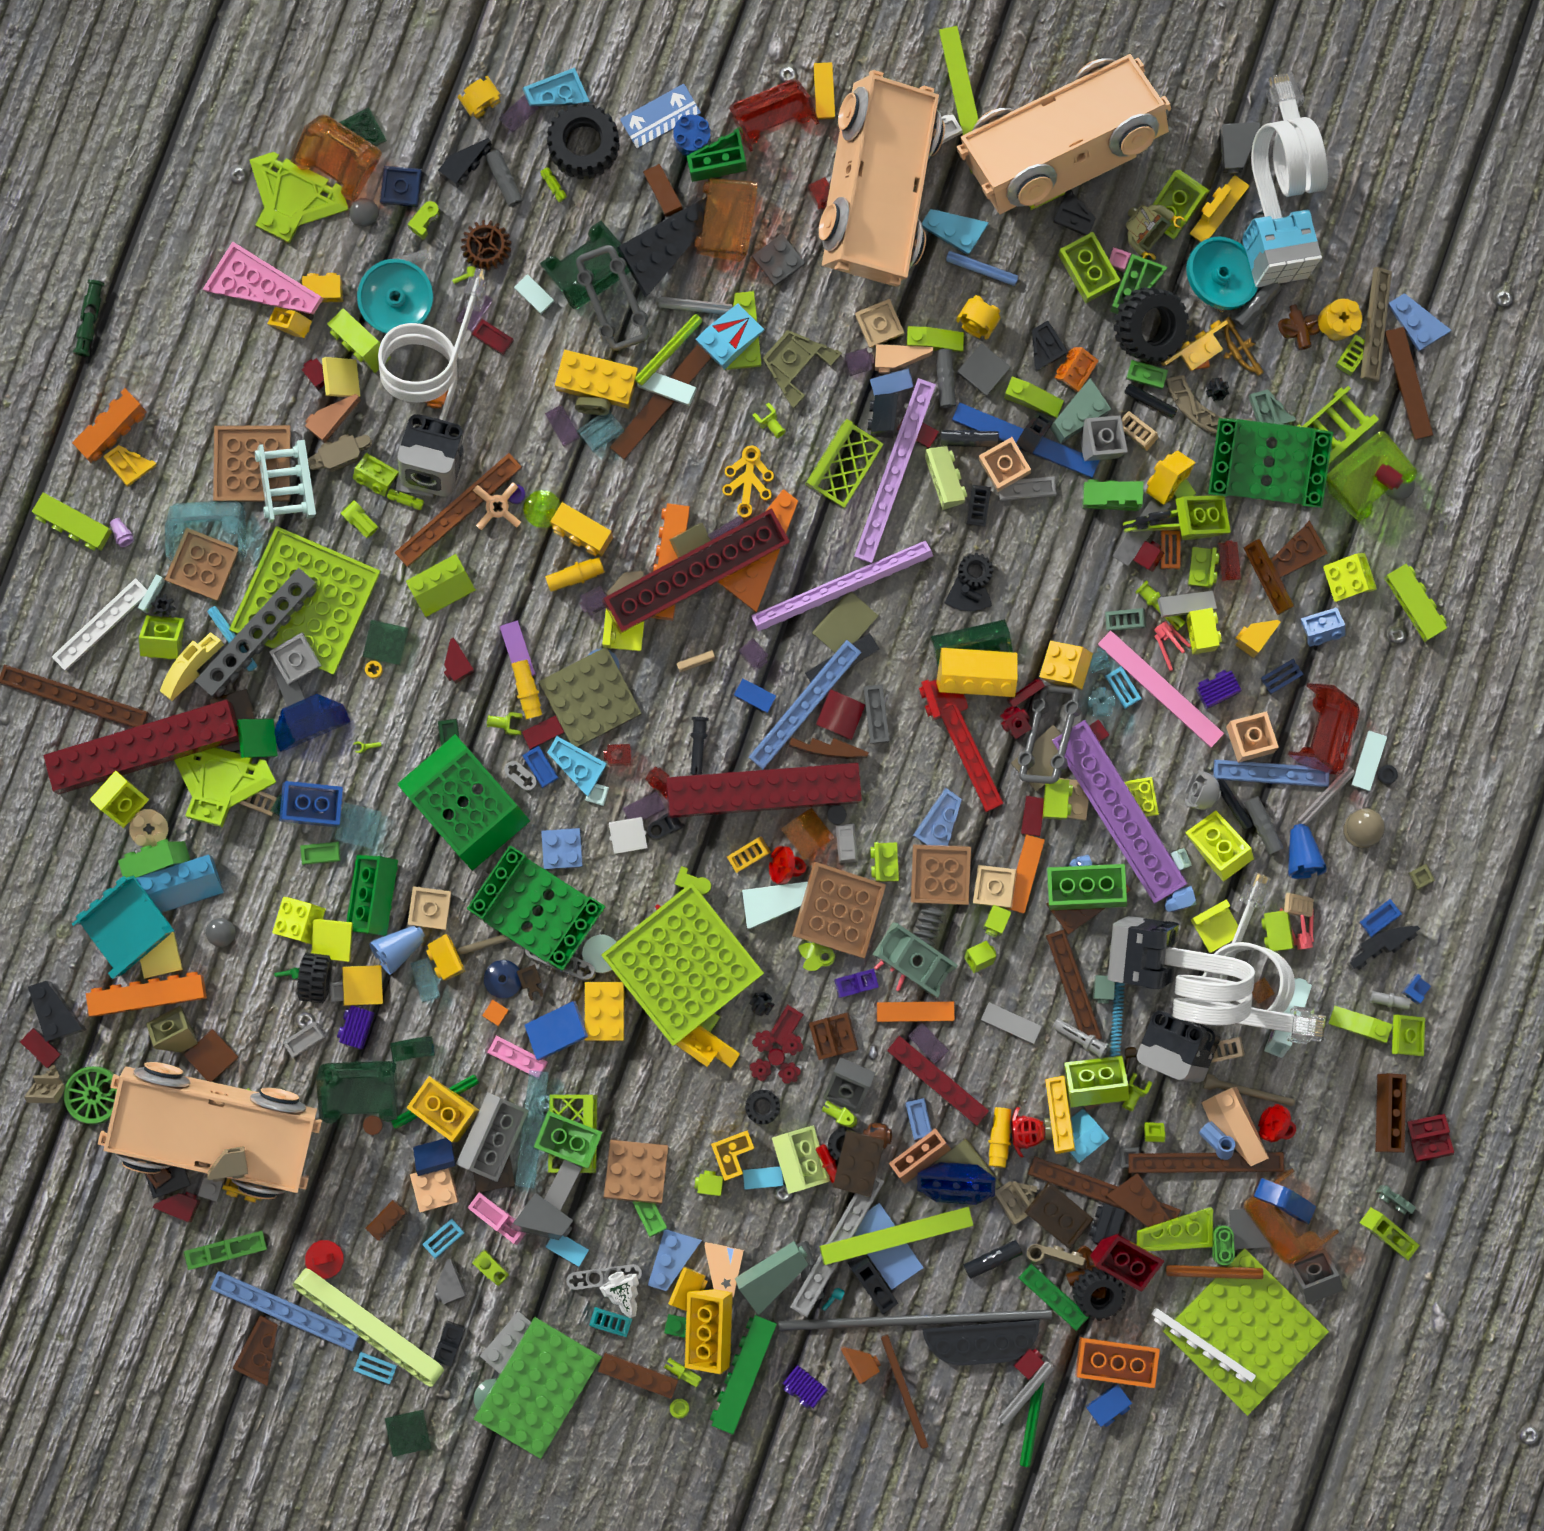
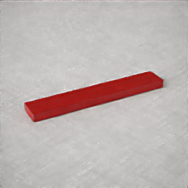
M955 700L938 707L941 719L985 812L1003 805V801Z

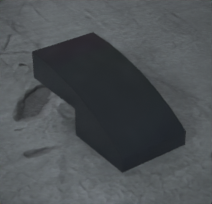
M447 1320L433 1360L450 1367L452 1366L465 1326Z

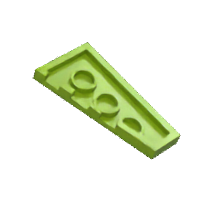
M754 291L735 293L733 307L739 304L757 322ZM759 336L725 370L761 367Z
M1209 1207L1138 1230L1137 1245L1147 1251L1213 1247V1208Z

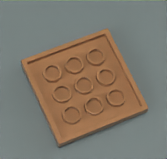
M214 426L213 501L265 502L260 465L255 460V451L262 444L264 452L291 449V426ZM291 456L265 459L267 470L291 468ZM291 475L268 478L270 489L290 487ZM290 494L271 496L272 502H290Z
M814 862L792 936L865 959L886 884Z

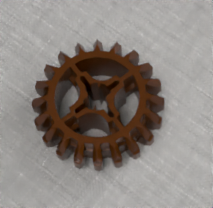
M482 220V225L480 226L475 222L476 228L473 229V227L469 226L470 233H463L466 238L461 239V243L465 244L461 246V250L465 251L462 255L464 258H467L468 264L473 262V267L479 265L480 271H483L484 266L490 271V266L492 265L495 269H498L497 263L499 262L501 265H504L502 258L508 259L509 256L506 253H511V248L508 247L512 245V242L508 240L510 235L505 233L506 229L504 227L499 229V223L493 226V221L491 220L488 225H486L485 220ZM488 232V234L485 237L478 236L481 233ZM496 235L501 240L500 250L493 244ZM472 242L476 243L479 247L477 256L471 251ZM489 243L490 247L484 249L482 244ZM488 254L495 255L492 258L484 259Z

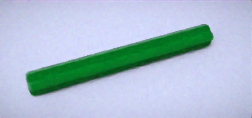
M471 1075L449 1089L459 1095L479 1084V1081L475 1075ZM408 1110L392 1119L391 1123L395 1129H398L418 1118V1116Z
M1044 1382L1031 1396L1020 1458V1466L1030 1467Z

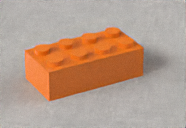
M1080 1337L1075 1376L1078 1378L1155 1388L1160 1349Z

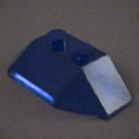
M315 694L281 710L274 733L279 751L283 752L344 726L351 721L343 704L320 694Z
M938 1162L918 1172L917 1191L924 1193L927 1197L938 1203L977 1205L995 1196L996 1178L976 1164Z

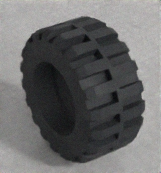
M578 103V107L569 105L566 111L560 110L558 117L552 119V125L548 127L547 144L552 161L561 172H567V175L572 178L576 175L578 179H584V176H589V179L595 178L594 174L602 175L605 173L604 169L611 168L613 165L612 161H616L618 156L617 152L620 147L619 134L616 123L613 122L609 113H605L603 108L598 107L597 109L594 104L590 103L588 106ZM578 127H591L599 132L601 144L592 154L586 156L575 155L566 147L568 134Z
M1143 287L1140 290L1132 291V296L1127 295L1123 299L1124 303L1119 304L1117 308L1119 312L1114 317V320H1116V325H1113L1114 331H1117L1115 338L1117 342H1121L1119 344L1120 348L1126 351V354L1149 362L1164 361L1168 357L1174 356L1176 354L1175 350H1180L1183 346L1181 344L1182 341H1186V330H1189V324H1187L1189 316L1184 311L1186 310L1184 303L1180 302L1181 299L1177 295L1162 289ZM1156 307L1161 316V327L1158 334L1152 340L1146 342L1141 330L1142 321L1146 313Z

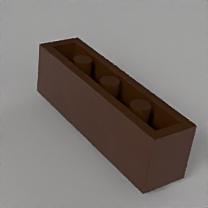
M1377 1074L1375 1152H1405L1406 1074Z
M608 1352L604 1353L598 1370L600 1373L670 1399L673 1397L679 1380Z

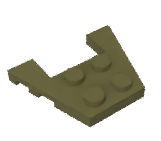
M787 330L766 353L763 361L790 406L794 409L805 397L800 390L791 384L796 376L815 355L832 367L840 358L842 352Z

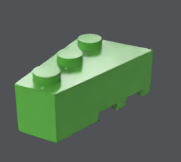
M1088 480V482L1083 484L1082 508L1139 511L1143 504L1144 481L1099 482V480Z

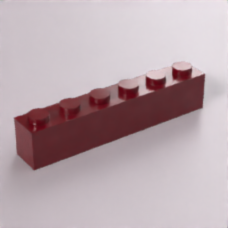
M898 1036L888 1048L887 1052L975 1126L989 1112L987 1108L902 1037Z

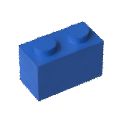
M1116 1383L1085 1407L1100 1427L1103 1425L1107 1427L1115 1421L1114 1417L1119 1413L1123 1415L1131 1409L1129 1406L1132 1403Z

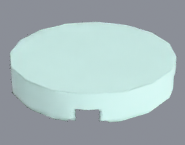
M600 934L591 937L583 947V961L590 963L597 973L611 971V967L601 954L613 946L616 941L608 935Z

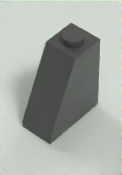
M1260 122L1222 124L1220 136L1223 173L1233 176L1242 172L1255 135L1260 128Z
M535 1193L510 1228L515 1231L559 1240L562 1235L566 1237L572 1230L570 1224L573 1220Z

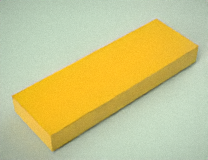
M832 62L814 63L816 120L835 119Z

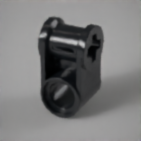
M666 813L649 825L648 836L650 839L658 841L685 827V824L681 823L679 818H672L671 820L668 817V813ZM655 826L660 827L662 830L658 836H654L651 833V829Z

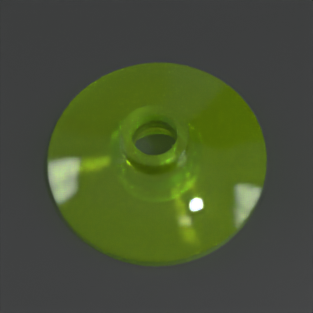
M535 491L525 500L523 507L525 518L535 527L552 526L550 521L561 503L558 497L550 491ZM540 505H545L546 508L545 510L540 511L538 507Z

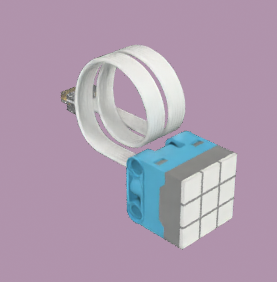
M1293 72L1270 76L1268 79L1270 89L1267 92L1271 111H1276L1280 107L1283 121L1263 125L1256 133L1252 145V171L1265 217L1255 218L1251 221L1243 234V245L1246 249L1256 287L1276 282L1279 284L1308 279L1322 259L1310 211L1307 209L1291 212L1289 216L1282 217L1269 167V144L1276 130L1277 133L1273 144V164L1278 184L1284 196L1302 195L1305 191L1307 193L1319 192L1327 188L1328 165L1322 136L1313 120L1307 117L1300 118L1298 107L1302 106L1305 98L1301 83H1295Z

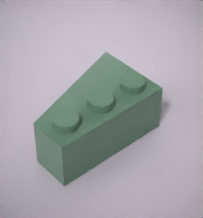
M1091 378L1050 427L1060 444L1082 431L1086 418L1105 417L1111 410Z

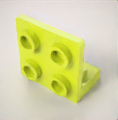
M1357 553L1323 567L1335 602L1362 592H1371L1377 589L1365 553Z
M606 609L603 648L641 651L644 622L620 634Z
M283 897L272 933L312 945L314 919H323L326 909L311 903Z
M1227 899L1191 919L1209 953L1233 941L1238 924L1228 908L1230 904Z

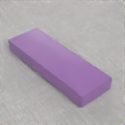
M518 620L499 626L511 663L528 659L531 674L535 676L536 674Z

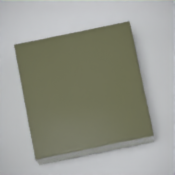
M1427 864L1408 873L1417 890L1435 881Z

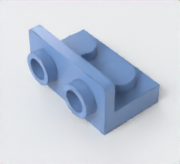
M1338 608L1301 618V624L1307 635L1309 646L1321 645L1324 642L1337 640L1345 636V624Z

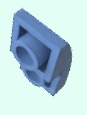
M909 368L870 379L874 396L914 387Z

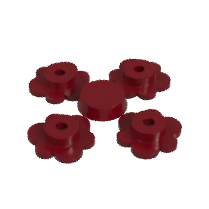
M764 1030L762 1033L757 1032L756 1038L752 1041L753 1046L758 1047L759 1052L764 1050L770 1052L768 1054V1061L757 1059L756 1062L750 1064L752 1077H757L758 1080L764 1081L771 1074V1064L774 1066L781 1065L778 1075L782 1077L783 1083L796 1082L797 1076L801 1073L800 1068L795 1067L794 1062L789 1064L783 1062L785 1060L784 1053L796 1055L797 1052L803 1050L801 1037L795 1036L794 1033L787 1034L786 1038L782 1039L783 1047L780 1050L772 1049V1043H774L775 1039L771 1037V1033L768 1030Z

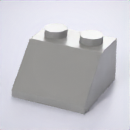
M1121 415L1085 419L1081 439L1084 461L1120 458L1128 452Z

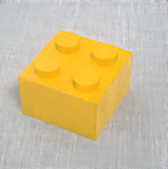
M1050 641L1039 677L1051 684L1074 686L1082 690L1093 653L1084 647Z

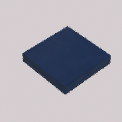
M384 166L380 204L418 207L422 170Z
M447 1138L413 1147L418 1176L456 1166L453 1144Z

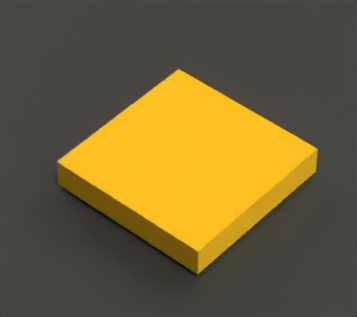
M381 965L342 967L343 1006L383 1004Z

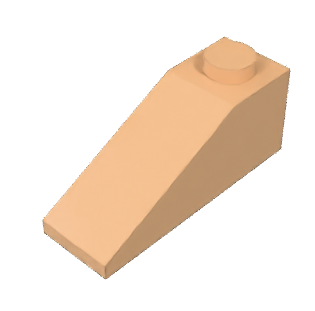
M876 344L875 371H879L880 374H890V372L897 371L931 356L933 347Z

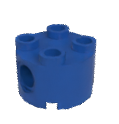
M691 114L683 115L676 122L673 128V138L675 146L681 154L687 156L711 144V130L708 121L703 117Z

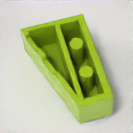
M342 309L327 323L331 329L329 333L336 340L340 338L343 341L341 344L348 351L352 350L354 352L353 355L358 361H363L376 373L379 370L378 352L380 342L346 310Z

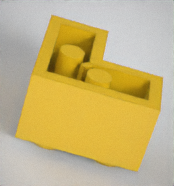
M1178 450L1171 455L1168 454L1163 461L1160 460L1155 465V473L1148 480V488L1145 493L1163 505L1173 499L1179 484L1190 476L1196 462Z
M748 1130L711 1144L724 1181L743 1174L737 1155L754 1149Z

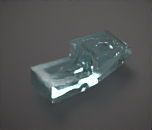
M425 958L410 963L422 1003L441 997L430 959Z

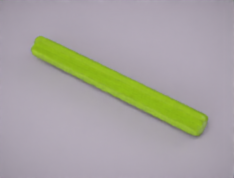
M697 314L693 315L635 377V381L639 385H644L702 323L701 317Z

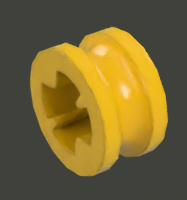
M370 661L365 666V672L370 678L377 679L382 675L383 668L379 662ZM375 665V667H379V671L376 670L378 673L373 674L369 672L370 666Z

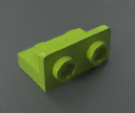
M366 453L355 467L353 479L357 483L370 488L376 494L385 497L388 488L398 476L399 471Z
M1192 547L1188 579L1189 586L1211 588L1213 583H1216L1217 572H1214L1215 564L1218 565L1219 553H1216L1217 548Z
M874 842V847H870L871 859H875V866H871L872 878H875L876 882L899 881L897 842Z

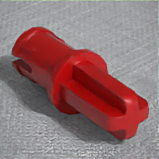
M823 1144L818 1146L816 1151L823 1163L822 1168H825L831 1182L834 1183L837 1172L836 1160H833L827 1146Z

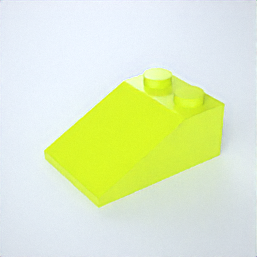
M1216 810L1186 832L1188 838L1223 882L1254 860L1251 847Z

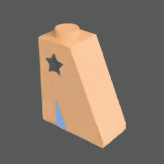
M705 1242V1251L713 1288L733 1292L732 1297H734L737 1284L735 1278L739 1275L744 1250Z

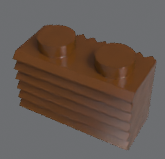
M392 1200L365 1229L377 1241L383 1240L388 1235V1232H391V1229H394V1226H397V1223L402 1218H405L407 1211L396 1200Z

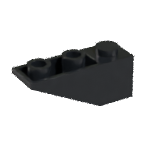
M487 138L450 155L438 169L439 175L457 189L460 185L463 186L469 178V173L472 170L475 171L480 165V159L491 151V140Z

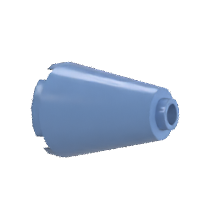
M411 926L375 939L369 945L375 958L380 960V965L390 975L424 942L423 938L425 935L420 927Z

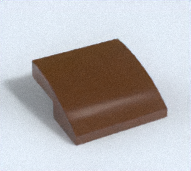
M849 1012L809 1023L819 1060L859 1050Z

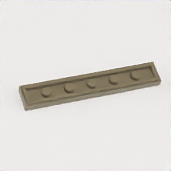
M1380 267L1373 268L1360 378L1372 382H1379L1392 277V271Z

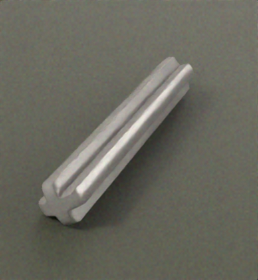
M659 297L658 301L660 308L723 315L733 308L732 304Z
M1347 767L1297 821L1306 826L1355 775V771L1351 767Z
M1046 1361L998 1417L1002 1424L1008 1425L1051 1374L1054 1366L1050 1362Z

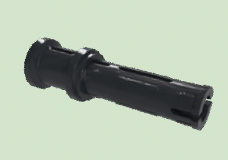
M692 717L693 732L690 733V736L693 738L690 774L695 775L697 767V775H702L704 739L708 737V734H706V723L709 721V718Z

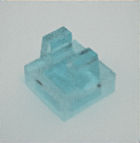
M1101 647L1097 648L1098 652L1092 656L1089 666L1092 673L1110 667L1108 654Z

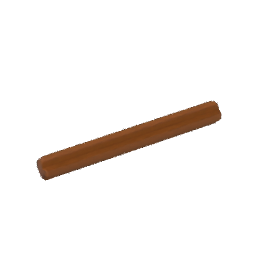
M1167 1265L1166 1275L1173 1277L1263 1279L1264 1277L1262 1268Z

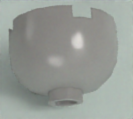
M1198 770L1199 773H1194L1188 782L1185 793H1189L1188 799L1185 798V802L1189 807L1204 810L1213 806L1220 799L1221 791L1219 783L1213 775Z

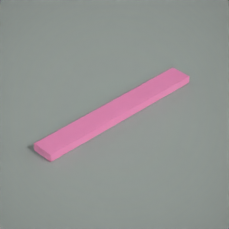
M1111 630L1098 643V646L1118 665L1122 666L1129 675L1210 748L1224 734Z

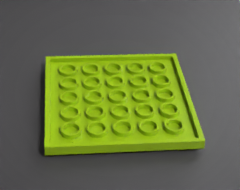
M276 526L229 630L238 634L290 576L300 568L318 585L317 591L311 598H306L303 602L304 606L298 612L295 611L290 616L291 620L287 625H282L277 630L278 634L273 640L269 639L264 645L274 649L298 634L303 633L322 665L318 669L335 675L381 571ZM295 588L292 595L299 596L302 589ZM282 602L279 609L282 611L286 610L289 603ZM269 616L266 621L267 624H273L276 617ZM262 630L254 632L255 639H259L263 635Z
M692 882L601 954L672 1046L676 1045L764 974Z
M1244 1248L1237 1254L1233 1262L1226 1267L1262 1268L1264 1271L1263 1279L1214 1278L1174 1320L1256 1375L1252 1382L1247 1380L1244 1383L1236 1377L1237 1373L1234 1370L1230 1369L1228 1372L1219 1366V1360L1216 1358L1211 1360L1203 1355V1349L1200 1347L1195 1349L1187 1344V1338L1182 1335L1178 1338L1172 1334L1169 1326L1162 1332L1248 1416L1329 1331Z

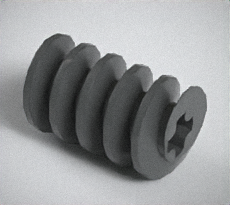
M923 904L927 908V910H921L925 917H918L922 924H916L915 927L920 931H914L913 934L928 945L935 946L931 938L938 937L933 932L940 931L936 924L943 923L939 917H943L945 914L937 908Z

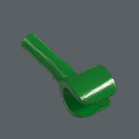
M299 968L276 972L275 977L291 975L293 980L298 979Z

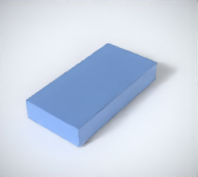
M924 1098L905 1102L914 1140L922 1139L932 1131Z

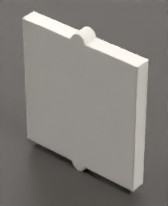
M642 817L609 822L610 840L613 844L614 854L647 848L645 837L647 832L644 830Z

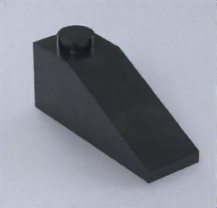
M866 1255L857 1256L847 1262L882 1314L898 1304Z

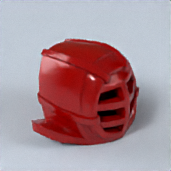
M1016 1107L1011 1121L1012 1141L1017 1154L1022 1158L1024 1156L1021 1149H1029V1147L1036 1146L1045 1140L1044 1122L1037 1118L1025 1115L1018 1116L1020 1107Z

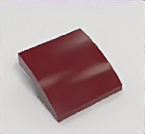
M830 689L816 726L852 740L865 704Z
M1445 1114L1407 1122L1416 1163L1454 1155Z

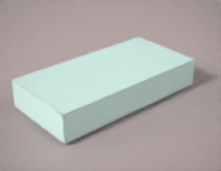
M528 274L514 287L540 314L554 303V300Z
M156 574L138 606L141 611L149 613L152 607L151 603L155 602L156 596H158L166 582L161 576Z

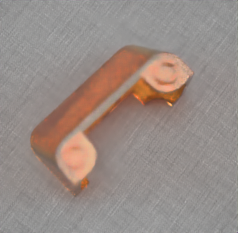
M319 115L304 126L291 162L303 170L310 169L313 166L341 183L343 185L341 188L342 195L353 202L362 192L377 166L382 152L331 117Z
M709 178L708 181L704 182L703 193H706L707 202L702 233L695 240L697 254L738 262L745 258L750 243L758 188L757 182Z

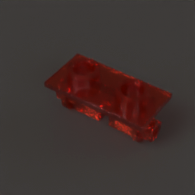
M1229 540L1225 541V543H1218L1222 581L1241 580L1237 542Z
M655 766L649 771L645 780L648 781L652 788H656L667 800L665 780L669 775L660 767L657 768Z

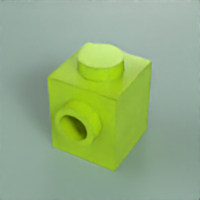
M986 940L967 949L964 959L972 972L976 973L994 964L996 951Z
M704 1170V1174H700L699 1177L695 1178L694 1189H698L697 1193L721 1196L723 1176H715V1171Z

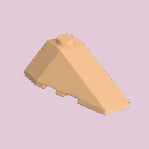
M1232 1087L1201 1102L1209 1121H1212L1226 1136L1234 1139L1235 1149L1250 1166L1269 1159L1237 1087Z

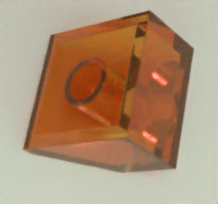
M812 808L793 819L781 829V832L804 862L835 839Z

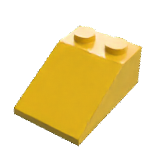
M428 1076L407 1106V1109L451 1142H458L480 1111L466 1099Z

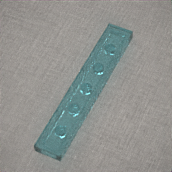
M529 1070L525 1109L529 1111L522 1126L515 1186L535 1188L539 1150L533 1147L543 1124L549 1072Z

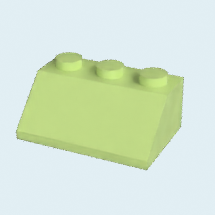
M947 446L926 449L925 459L942 510L964 504L967 493L965 487L960 486L959 480L961 475L958 468H954L953 462L955 458L952 450L949 451Z
M814 1125L772 1138L788 1194L830 1182L829 1175L825 1168H822L823 1163L816 1151V1148L820 1145Z

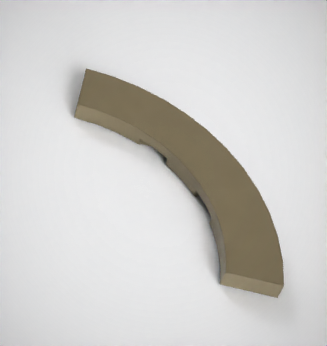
M1185 375L1166 378L1169 393L1183 415L1199 428L1216 435L1218 419L1224 417L1216 415L1196 400L1187 384Z

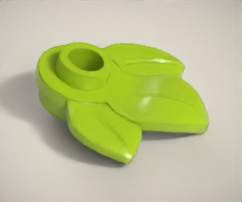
M804 943L798 946L800 954L807 959L803 964V968L806 970L816 971L821 966L827 967L832 965L835 960L834 951L828 947L815 943ZM825 953L829 955L827 961L822 959V955Z

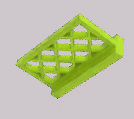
M844 420L805 485L845 508L884 444L855 426L850 420ZM852 430L859 433L861 441L850 442L849 435ZM871 441L877 445L874 452H866V442ZM862 444L864 454L854 456L852 446ZM849 446L851 457L841 459L840 449ZM865 457L866 466L862 469H857L855 459ZM852 460L854 470L844 472L842 462ZM839 462L841 473L831 475L829 467L831 464ZM855 473V484L847 485L845 475ZM842 476L844 486L834 488L832 478ZM829 478L830 490L824 491L818 487L821 480ZM845 489L847 497L844 502L836 498V490Z
M549 1095L550 1112L554 1113L555 1111L558 1115L563 1116L562 1113L570 1107L576 1114L571 1120L574 1121L579 1117L583 1121V1125L597 1130L598 1095ZM554 1099H562L567 1105L559 1112L554 1107ZM576 1099H583V1108L577 1112L571 1104ZM597 1148L589 1168L583 1167L580 1173H596ZM548 1154V1172L558 1173L559 1169H553V1160L556 1156Z

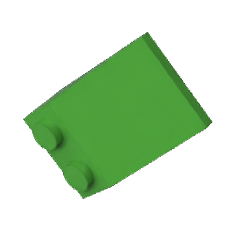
M547 1111L533 1148L588 1169L602 1132Z

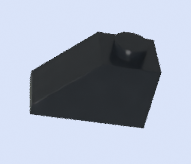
M1037 412L1023 430L1016 444L1023 451L1032 454L1054 421Z

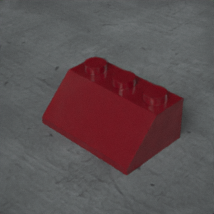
M1118 1234L1102 1239L1090 1254L1096 1267L1141 1292L1164 1263L1163 1259Z

